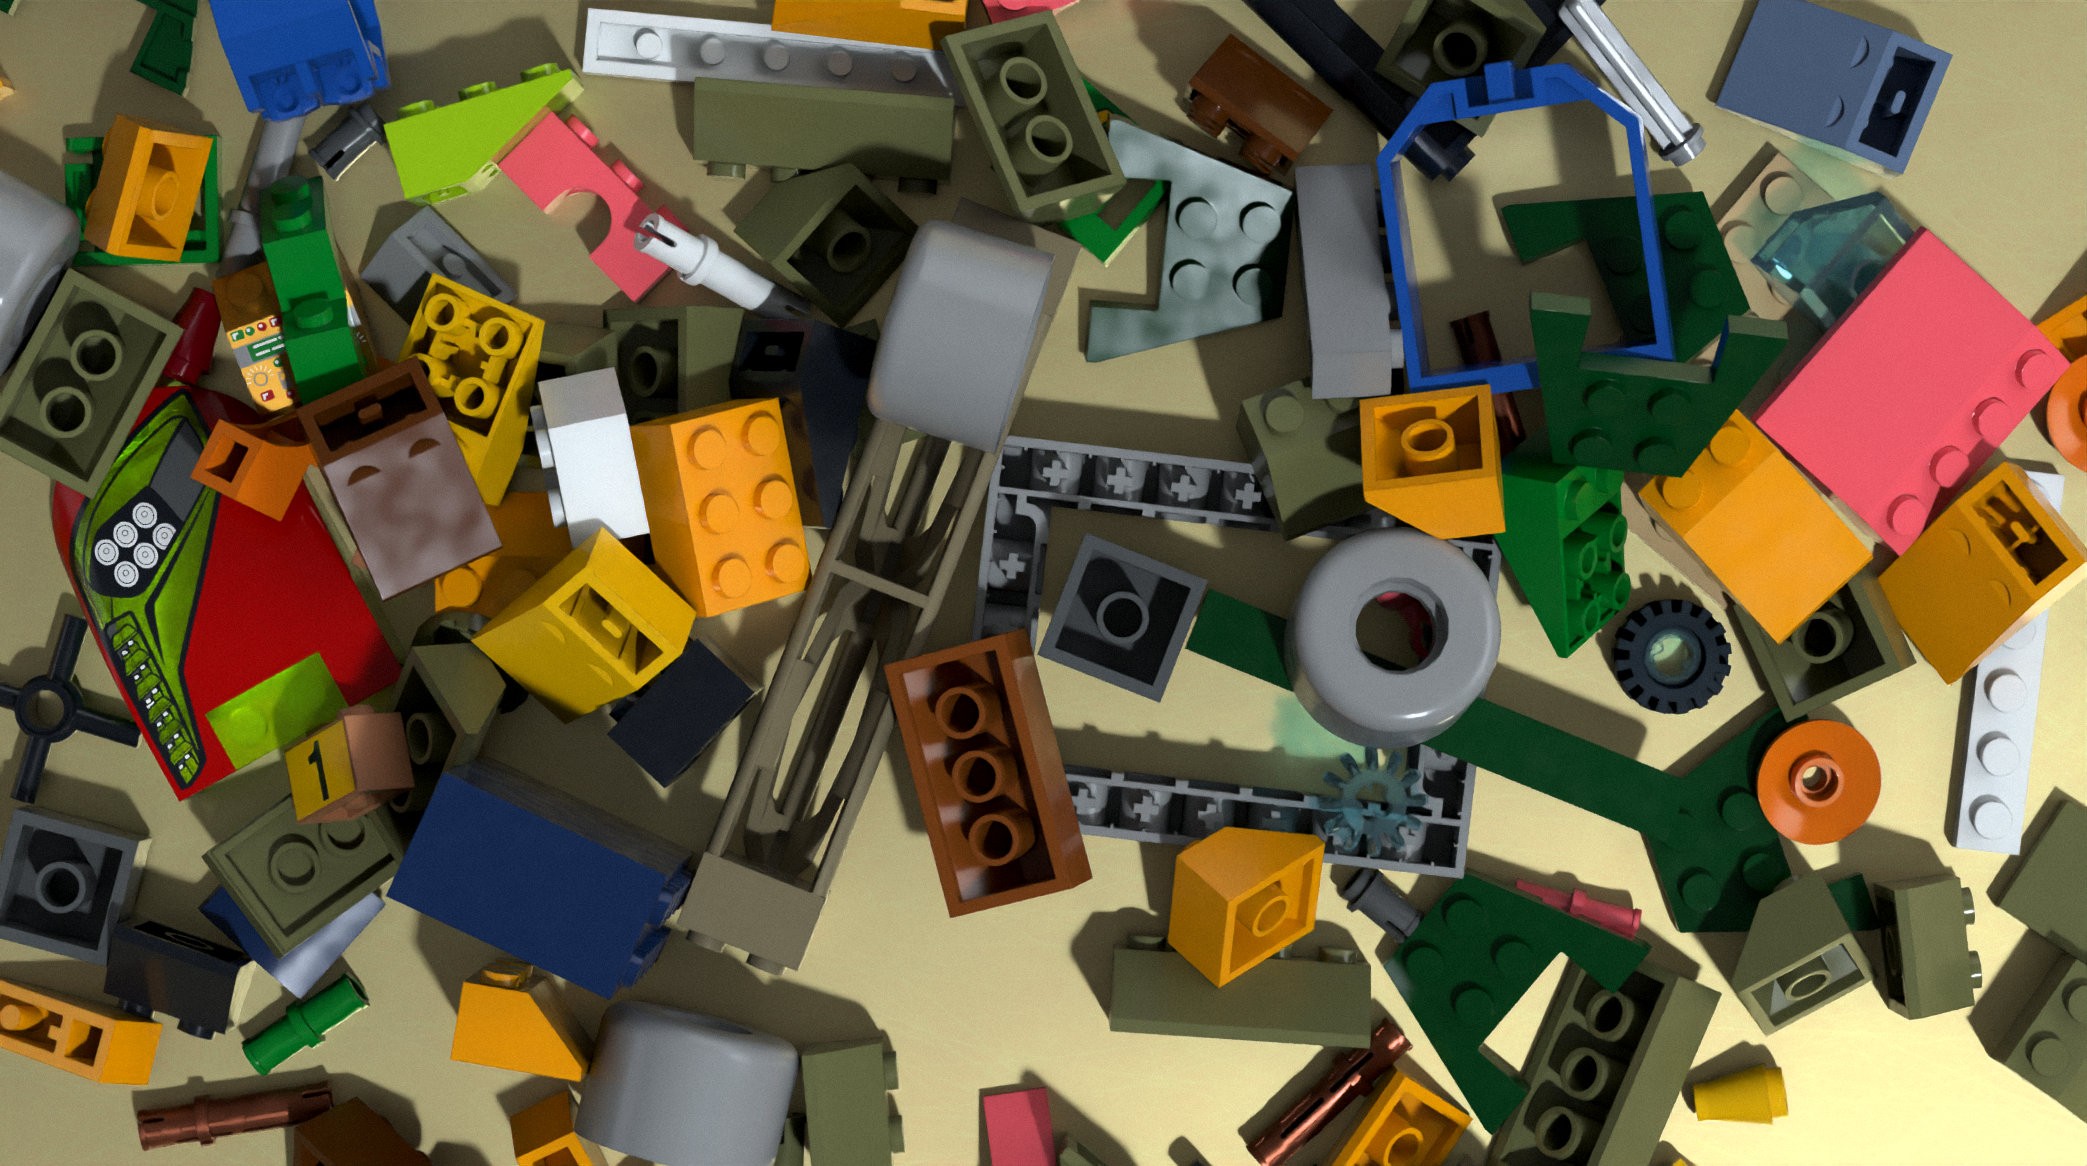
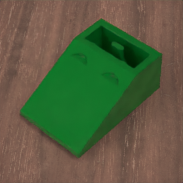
M1546 422L1501 459L1506 532L1494 533L1493 535L1557 656L1567 659L1627 605L1630 596L1631 581L1629 575L1625 573L1624 544L1627 538L1628 524L1625 516L1622 515L1621 486L1625 471L1553 463Z

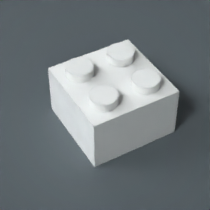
M610 367L538 382L542 404L531 406L530 412L554 528L568 526L572 549L577 548L600 527H604L617 540L650 533L627 414L615 368Z

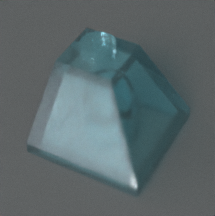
M1875 191L1793 212L1777 231L1766 240L1765 244L1750 261L1783 299L1819 331L1825 334L1914 232L1887 197Z

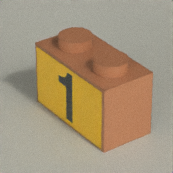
M357 705L344 708L335 713L336 721L315 725L306 729V738L283 750L297 825L355 820L415 788L401 712L375 714L373 705Z

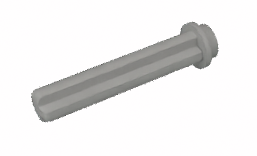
M1565 0L1557 10L1558 17L1626 104L1642 117L1644 127L1661 147L1658 153L1663 161L1671 160L1676 167L1682 166L1694 159L1706 146V142L1701 137L1704 132L1703 127L1699 123H1690L1595 0Z

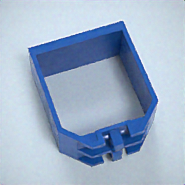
M209 0L220 42L246 107L253 114L261 112L263 120L267 122L280 123L297 119L317 110L321 105H346L375 96L374 85L379 91L392 88L383 31L374 0Z
M1506 60L1485 64V75L1431 83L1376 158L1410 394L1490 384L1492 394L1539 388L1541 384L1536 355L1430 370L1400 159L1426 124L1587 99L1626 127L1656 337L1585 347L1581 351L1676 362L1677 358L1642 117L1570 63L1516 70L1515 61Z

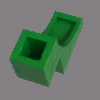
M301 175L287 176L275 181L269 188L259 190L262 245L281 307L284 344L303 406L366 378L365 364L343 281L332 227L329 198L322 175L308 179Z

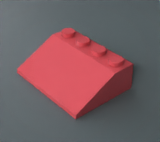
M1920 226L1751 416L1750 420L1864 535L1901 557L2071 366V363L2030 320L1928 229Z

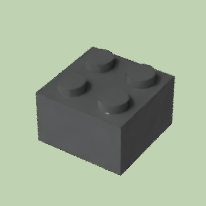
M1085 533L1038 655L1160 703L1208 580Z
M32 805L14 808L0 859V939L105 967L108 966L116 926L131 919L152 837Z

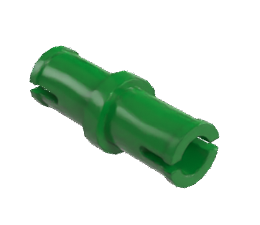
M345 972L339 979L305 1002L296 999L287 1005V1014L251 1038L241 1042L243 1052L254 1069L262 1076H265L273 1068L307 1045L311 1048H316L325 1042V1033L361 1009L369 1007V998L358 980L351 973Z

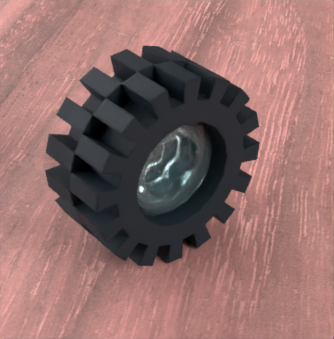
M1665 599L1644 604V607L1637 611L1634 610L1626 617L1627 621L1622 627L1618 628L1614 636L1617 640L1615 648L1611 650V659L1614 660L1615 664L1613 672L1616 681H1620L1624 688L1623 692L1630 699L1635 700L1640 706L1651 711L1678 715L1704 707L1709 704L1708 700L1713 695H1718L1724 686L1721 684L1725 676H1729L1731 665H1728V656L1732 654L1731 644L1726 641L1724 636L1726 631L1721 622H1717L1712 617L1713 614L1704 607H1699L1693 604V602L1685 600ZM1668 638H1676L1682 641L1689 652L1688 658L1680 662L1679 668L1681 672L1674 675L1662 673L1657 668L1654 660V655L1664 651L1663 641Z

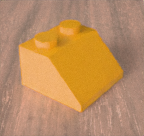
M116 113L113 126L108 130L103 141L102 155L104 160L98 183L86 204L85 215L87 223L83 238L103 251L116 256L180 262L214 138L151 118Z
M1490 384L1359 400L1363 493L1366 502L1442 540L1506 532L1500 441Z
M1223 827L1203 840H1195L1189 843L1176 856L1168 943L1219 989L1314 930L1325 842L1317 835Z

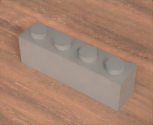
M1372 163L1295 167L1294 191L1296 194L1294 215L1312 399L1391 396L1392 369L1403 368L1404 365L1402 329H1390L1389 321L1398 320V306L1394 281H1384V274L1393 272L1387 235H1379V227H1386L1381 190L1374 189Z

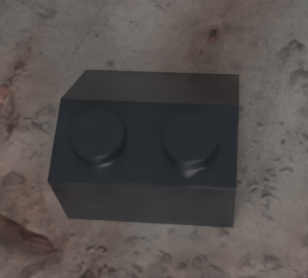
M139 915L116 926L103 993L118 997L117 1008L127 1013L153 1019L155 1012L158 1011L180 1019L177 1029L199 1038L214 1040L216 1032L225 1035L235 1029L258 963L241 950Z

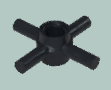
M65 613L47 674L30 679L22 687L0 680V707L15 712V718L19 727L28 736L10 798L35 804L52 744L71 737L77 730L137 749L141 745L143 735L135 721L85 706L81 691L72 682L88 629L86 618ZM47 690L56 693L64 705L63 717L54 727L41 722L36 714L37 699Z

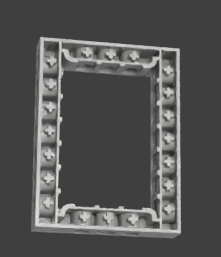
M1008 435L989 483L971 641L1027 627L1033 654L1035 653L1052 506L1281 533L1252 465L1249 463ZM1375 508L1303 536L1345 540L1355 534L1381 527L1418 528L1379 508ZM1486 534L1446 539L1464 551L1478 565L1487 578L1495 598H1497L1502 550L1494 535ZM1423 621L1421 642L1429 653L1433 631L1432 627ZM1419 657L1418 665L1421 664L1425 659H1421ZM1486 685L1478 697L1485 699ZM1420 743L1408 747L1401 803L1063 764L1080 831L1084 835L1187 846L1195 840H1203L1223 827L1317 835L1325 842L1323 863L1459 879L1464 878L1477 766Z

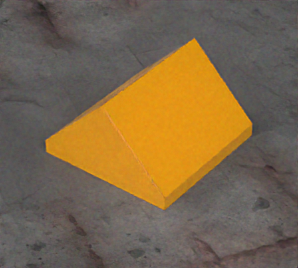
M1393 1063L1382 1074L1374 1086L1375 1090L1364 1100L1319 1166H1441L1473 1118Z

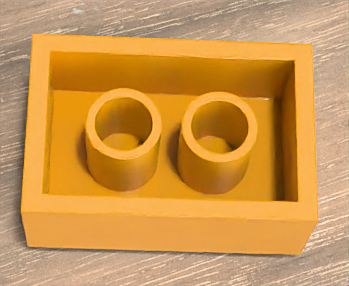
M778 397L735 399L629 426L657 575L697 612L696 617L708 618L808 590L812 580V572Z

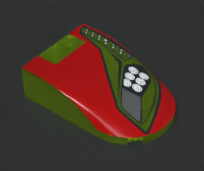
M166 386L155 388L151 392L95 499L92 500L56 481L52 517L56 546L62 564L103 659L145 741L179 802L204 794L207 792V787L336 716L335 713L337 711L355 706L393 685L400 677L408 654L361 569L350 564L353 555L307 472L301 480L281 522L190 478L219 419L239 425L266 423L262 421L258 411L251 405L218 391L191 386Z

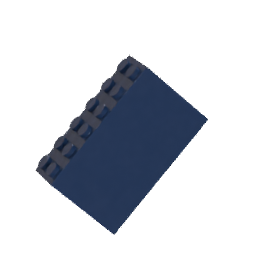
M485 756L443 772L386 896L610 1000L622 987L631 991L633 985H636L638 980L642 979L644 973L646 974L649 968L651 969L653 964L657 963L672 931V928L663 924L685 903L697 872L696 869L689 866L695 852L498 760Z

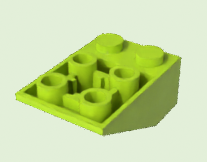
M549 63L521 72L522 83L502 89V87L496 86L495 81H490L458 91L460 102L441 107L435 106L433 100H426L397 109L398 120L383 124L405 200L420 208H424L427 205L431 206L483 190L502 171L497 165L551 111L558 116L584 91L582 80L571 69H559L557 63Z

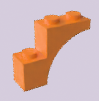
M377 354L382 370L396 364ZM293 411L278 419L255 425H239L219 419L190 478L281 522L309 465L311 464L317 468L318 466L301 432L296 411Z

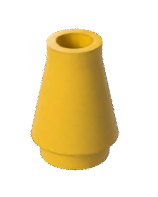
M1764 1062L1706 1083L1693 1084L1698 1122L1721 1121L1774 1126V1119L1789 1118L1782 1067L1766 1069Z

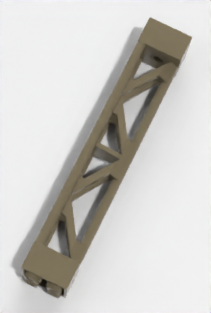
M964 197L960 198L951 223L1056 254L1036 331L999 447L995 455L968 447L932 525L916 538V532L952 441L927 435L892 526L888 527L885 505L906 428L875 417L676 923L689 929L686 936L688 941L722 953L723 948H726L727 944L749 952L747 964L777 976H782L786 968L798 971L804 961L831 892L830 887L897 719L890 689L886 693L888 682L883 665L895 662L909 617L908 603L920 607L900 661L922 655L1051 323L1055 320L1082 250V244ZM875 475L855 550L856 566L839 560L872 476ZM957 508H959L926 595L912 589L923 580ZM834 574L850 579L838 592L809 650L802 660L801 657ZM850 630L780 812L775 811L773 790L792 718L832 641L844 631ZM876 640L879 660L854 741L820 811L805 823L803 822L872 644ZM761 766L743 836L745 857L727 850V846L758 767ZM843 799H845L813 883L796 877L812 864Z

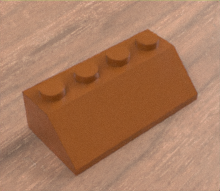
M1027 627L883 665L950 918L1072 889L1092 879L1093 876Z

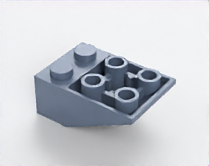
M1758 0L1714 106L1891 180L1903 175L1953 55L1895 30L1804 0Z

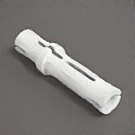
M657 213L649 214L639 225V227L658 236L660 240L652 236L648 238L636 232L633 242L634 248L674 268L677 272V277L687 284L695 286L701 283L763 319H800L787 312L785 308L809 315L811 304L807 297L798 295L719 251L717 242L706 235L700 234L694 237L664 220Z

